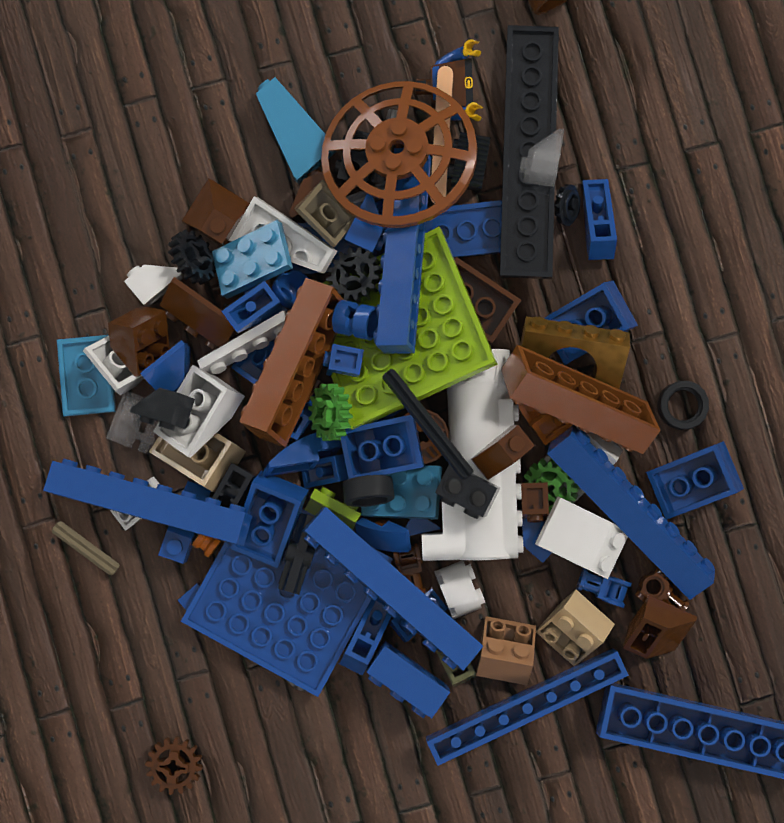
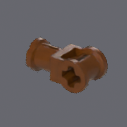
M418 542L413 543L409 552H393L397 570L409 581H411L410 576H413L415 586L423 593L427 592L426 588L423 587L420 572H422V561ZM413 554V556L401 558V556Z

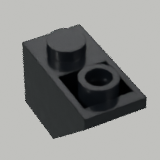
M158 388L132 406L130 412L139 415V421L154 425L155 421H159V427L174 431L175 426L186 429L195 399L181 393Z

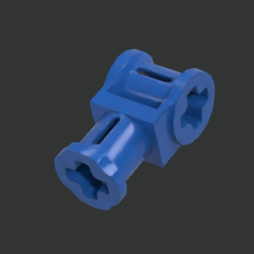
M583 568L576 590H586L594 593L595 597L602 599V601L624 608L625 604L623 601L627 589L631 587L632 583L613 576L606 579L589 573L587 569ZM588 581L594 582V583L597 584V586H595V585H593V584H590V583H587V582H588Z

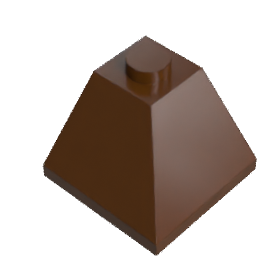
M208 178L182 222L220 246H224L230 242V237L250 203Z

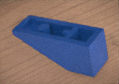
M608 179L583 180L585 238L588 260L614 259L617 235Z
M187 481L184 489L186 492L196 494V499L204 502L206 497L210 498L212 493L209 489L191 481ZM169 526L158 555L182 564L186 563L197 534Z
M378 598L376 601L371 599L339 663L360 675H363L391 619V616L383 609L385 604Z

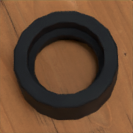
M677 381L668 385L660 393L657 401L658 413L662 421L669 427L677 430L691 429L700 425L709 411V399L705 390L691 381ZM679 390L691 392L698 401V410L689 420L674 418L668 409L670 397Z
M365 475L348 479L343 483L344 503L352 507H367L388 503L395 498L393 479L387 475Z

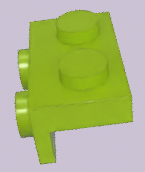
M323 486L321 490L314 489L305 511L315 516L322 507H327L353 530L355 523L361 515V512L357 511L358 507L347 506L344 502L342 503L335 499L336 493Z

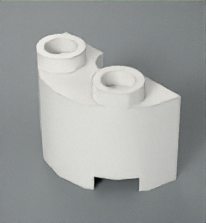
M462 560L434 571L453 619L482 608L481 604L485 603L480 588L475 590L472 580L476 577L471 564L465 566Z

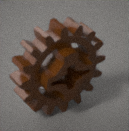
M176 736L173 742H171L169 737H166L164 745L157 742L154 745L157 751L150 750L148 753L153 759L145 762L146 766L151 767L146 776L154 777V780L151 782L152 786L157 783L160 784L159 792L168 788L169 795H172L175 789H178V792L183 794L185 785L191 789L194 786L192 780H199L200 775L196 771H201L203 765L197 764V762L201 760L202 755H195L194 752L197 746L195 745L190 748L188 746L189 739L180 743L179 736ZM170 749L168 757L159 758L162 752ZM182 751L187 754L190 760L183 756ZM172 760H175L176 765L179 766L176 771L173 770V766L169 765ZM159 771L163 772V774L167 777V780L161 776ZM182 773H190L186 779L178 782L179 776Z

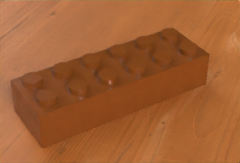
M305 278L303 285L297 290L296 300L292 309L287 312L285 324L275 338L270 356L264 361L263 371L259 380L253 385L252 395L248 404L241 411L239 422L261 439L286 448L323 367L325 351H330L337 336V333L332 328V317L337 303L344 299L334 287Z
M520 345L515 347L502 367L501 371L509 396L515 403L520 405L524 403L533 407L541 414H550L564 424L571 423L585 433L592 432L597 434L603 440L618 443L628 451L634 450L644 454L661 431L647 401Z

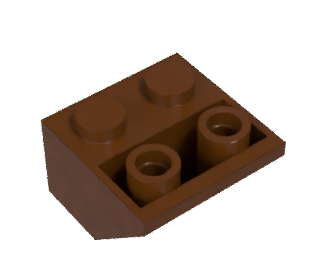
M140 306L108 323L110 346L133 376L139 377L143 370L170 350L166 310Z
M649 595L628 625L623 649L646 659L675 651L696 622L697 616Z

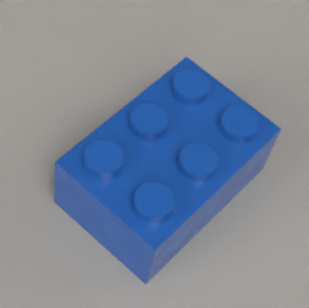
M384 641L367 667L366 672L371 682L379 687L384 684L390 689L391 696L402 703L404 700L408 701L412 706L411 709L422 718L427 715L432 719L450 693L449 686L387 641Z

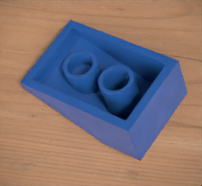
M614 281L602 283L545 317L546 320L568 321L572 324L594 325L598 328L619 329L624 332H628L638 326ZM574 347L557 350L564 365L588 353Z
M411 415L361 425L354 430L351 428L345 429L347 435L341 437L349 479L365 475H386L425 467L416 421Z
M724 441L646 472L666 520L728 497L744 489Z
M260 471L252 481L244 505L246 508L245 513L252 515L245 544L240 546L231 543L230 549L278 568L309 490L276 476L264 477L263 471Z

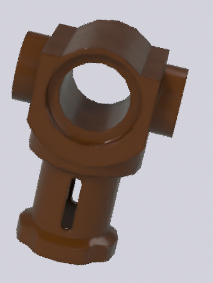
M658 567L655 571L652 570L649 574L640 578L635 596L643 603L650 595L683 611L688 608L690 602L682 600L672 591L673 586L667 581L668 577ZM651 579H655L658 583V588L653 593H649L646 589V584Z

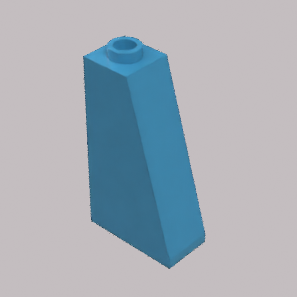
M274 77L271 81L267 79L257 88L256 96L291 173L299 185L303 179L307 178L309 172L316 170L322 165V145L326 134L277 78ZM329 151L328 159L337 151Z

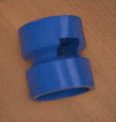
M340 300L333 312V331L337 334L346 336L353 334L356 338L372 340L375 329H378L376 307L366 304L359 306L356 302Z

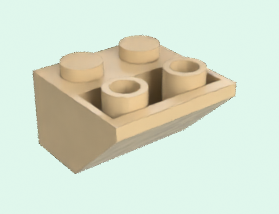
M574 590L555 608L536 630V633L575 666L604 643L615 624L579 591Z

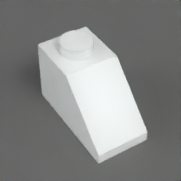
M143 265L142 267L136 266L127 273L128 278L124 282L142 304L149 307L166 293L174 277L181 281L184 275L181 272L178 273L176 267Z

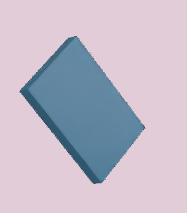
M109 335L57 340L64 417L116 412L114 389L83 352L84 348Z

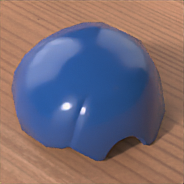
M297 269L279 274L272 284V291L279 299L281 306L292 309L298 288L303 285L305 278H308L307 275Z

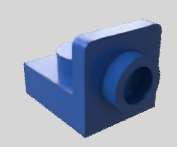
M332 344L330 352L325 351L322 366L327 367L326 375L331 376L332 373L359 377L364 350Z

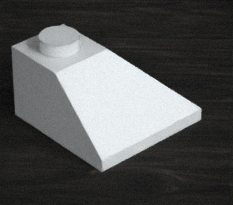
M109 336L89 345L83 350L119 395L133 389L144 379L142 375L139 377L133 376L112 350Z

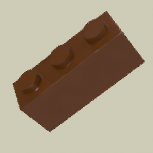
M174 277L171 280L160 303V306L166 310V317L175 323L178 319L186 324L184 330L194 337H197L199 334L207 339L205 344L213 350L225 345L239 335L226 319L222 310Z

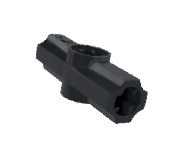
M304 513L300 514L293 539L290 540L284 559L286 563L278 583V589L300 594L307 568H310L315 548L304 540L306 534L302 530L314 516Z

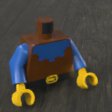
M470 39L464 43V46L449 52L431 66L430 79L415 80V82L437 88L438 70L442 66L450 67L453 71L452 98L462 106L469 118L480 121L482 117L474 113L477 109H483V107L473 102L472 58H469V55L479 57L481 51H472L473 46L479 42ZM416 89V95H431V107H436L435 94ZM456 114L451 117V121L462 119L458 114Z

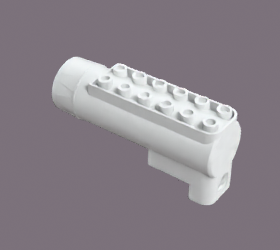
M492 349L498 365L447 388L449 440L474 471L473 474L485 480L487 479L472 462L471 458L506 429L514 425V421L519 420L518 405H513V400L509 396L501 371L510 356V350ZM520 459L487 480L500 487V490L486 517L479 516L478 519H475L463 512L464 507L456 503L452 507L442 502L443 532L422 534L423 561L499 560L518 558V553H523L522 535L518 536L517 527L522 526V510H517V500H522L521 484L516 483V473H521ZM457 479L450 481V492L453 494L460 492L461 483ZM476 491L472 496L473 503L477 506H482L485 503V495L480 491Z

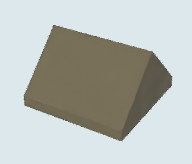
M321 180L294 207L295 211L333 248L349 230L355 218L337 203L324 180Z

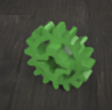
M337 383L320 384V388L314 389L315 396L310 397L312 406H308V410L312 411V415L309 417V420L313 423L311 429L317 430L316 437H322V441L341 440V437L347 435L345 429L351 428L348 419L353 418V415L349 413V409L352 408V404H349L347 401L349 394H344V387H338Z
M544 458L540 459L538 465L533 463L529 468L530 471L528 470L524 475L527 479L524 483L548 482L549 513L557 497L573 503L572 501L575 502L578 497L576 492H578L580 487L552 458L548 463H546Z

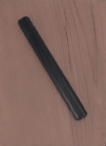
M388 370L382 376V379L453 470L463 480L472 475L474 471L402 378L395 370Z

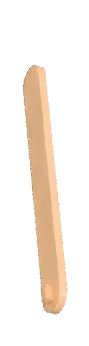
M442 66L437 73V88L452 97L453 71L448 66ZM436 95L435 110L437 112L451 106L446 100ZM450 117L449 119L445 120V122H446L447 125H448L449 130H450L451 117ZM436 125L434 127L433 145L444 146L443 134L439 125ZM433 156L432 174L437 169L442 157ZM448 167L444 175L435 184L444 197L446 196Z

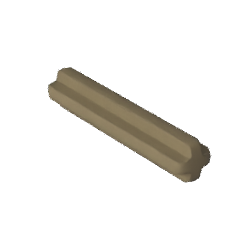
M60 521L55 524L52 529L54 535L108 575L112 576L116 573L120 566L119 563L65 523Z

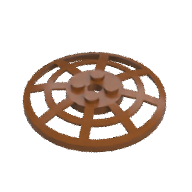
M398 81L381 84L365 90L341 108L326 132L322 145L321 163L323 175L331 194L337 203L349 214L371 225L386 228H405L436 218L459 200L474 175L478 147L470 118L455 99L442 90L424 83ZM403 89L400 98L385 100L371 107L363 101L383 91ZM413 90H423L438 95L451 106L437 112L429 105L411 99ZM398 106L396 118L387 119L382 122L375 114V112L384 108ZM355 107L360 115L350 126L345 140L331 141L332 134L338 123L347 112ZM409 107L420 109L429 114L430 117L417 124L413 120L407 119ZM456 114L461 117L467 131L468 151L452 148L451 133L445 120ZM367 120L374 128L367 139H353L363 121ZM439 125L443 134L444 146L429 144L425 132ZM395 144L404 145V149L400 153L395 154L390 150ZM343 150L344 165L350 178L338 189L330 172L328 155L329 151ZM351 150H365L368 162L356 172L351 160ZM428 156L442 157L437 169L428 177L422 169ZM450 159L465 161L466 166L459 181L451 192L444 197L435 184L444 175ZM375 171L378 175L386 178L385 190L371 186L364 179ZM414 176L420 183L413 188L396 191L397 180ZM358 186L367 194L384 199L382 215L373 214L351 203L346 196ZM426 191L435 203L433 206L414 214L393 216L395 200L409 199Z

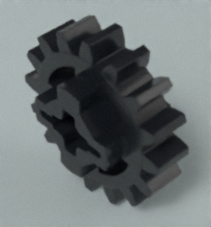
M185 229L171 238L172 241L168 245L172 249L168 251V254L173 256L174 259L171 260V263L178 266L176 271L178 273L181 272L185 280L190 278L192 284L198 282L202 285L215 277L216 268L214 266L212 250H209L210 244L203 240L202 235L196 237L193 230L188 232Z
M351 247L348 248V254L346 255L340 251V259L332 260L334 267L327 268L328 273L332 276L326 278V281L335 288L344 300L352 302L354 299L358 304H361L362 297L364 296L370 300L369 293L371 291L378 292L375 285L376 283L379 284L381 279L378 275L383 273L382 268L379 266L380 261L374 257L371 251L365 252L361 247H358L356 252Z

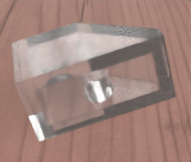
M559 128L531 147L527 158L522 157L519 173H524L523 182L554 187L564 129Z

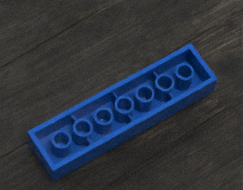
M616 683L605 687L596 733L600 738L784 779V721Z

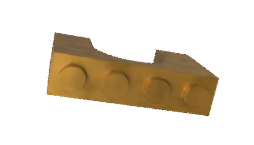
M526 316L520 346L547 358L553 352L562 348L574 347L588 352L595 360L592 378L619 389L630 350V333L619 329L609 330L598 328L594 325L584 326L572 324L568 321L559 322L546 320L542 317Z

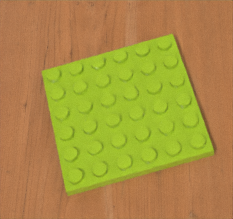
M440 227L425 233L415 353L384 354L375 345L374 338L372 340L356 338L353 334L351 336L337 334L333 344L363 349L364 352L359 377L332 373L331 377L334 384L337 383L338 387H344V394H349L347 401L349 404H352L349 413L353 415V418L348 419L351 429L354 430L361 425L370 424L405 408L382 379V376L390 369L398 373L420 401L498 365ZM383 253V254H381V255H379V256L376 257V258L380 261V264H379L380 267H381V256L384 255L385 253ZM327 281L323 282V284L331 286ZM379 289L377 293L373 291L369 293L370 300L365 296L362 297L361 304L377 307L380 304L381 297Z

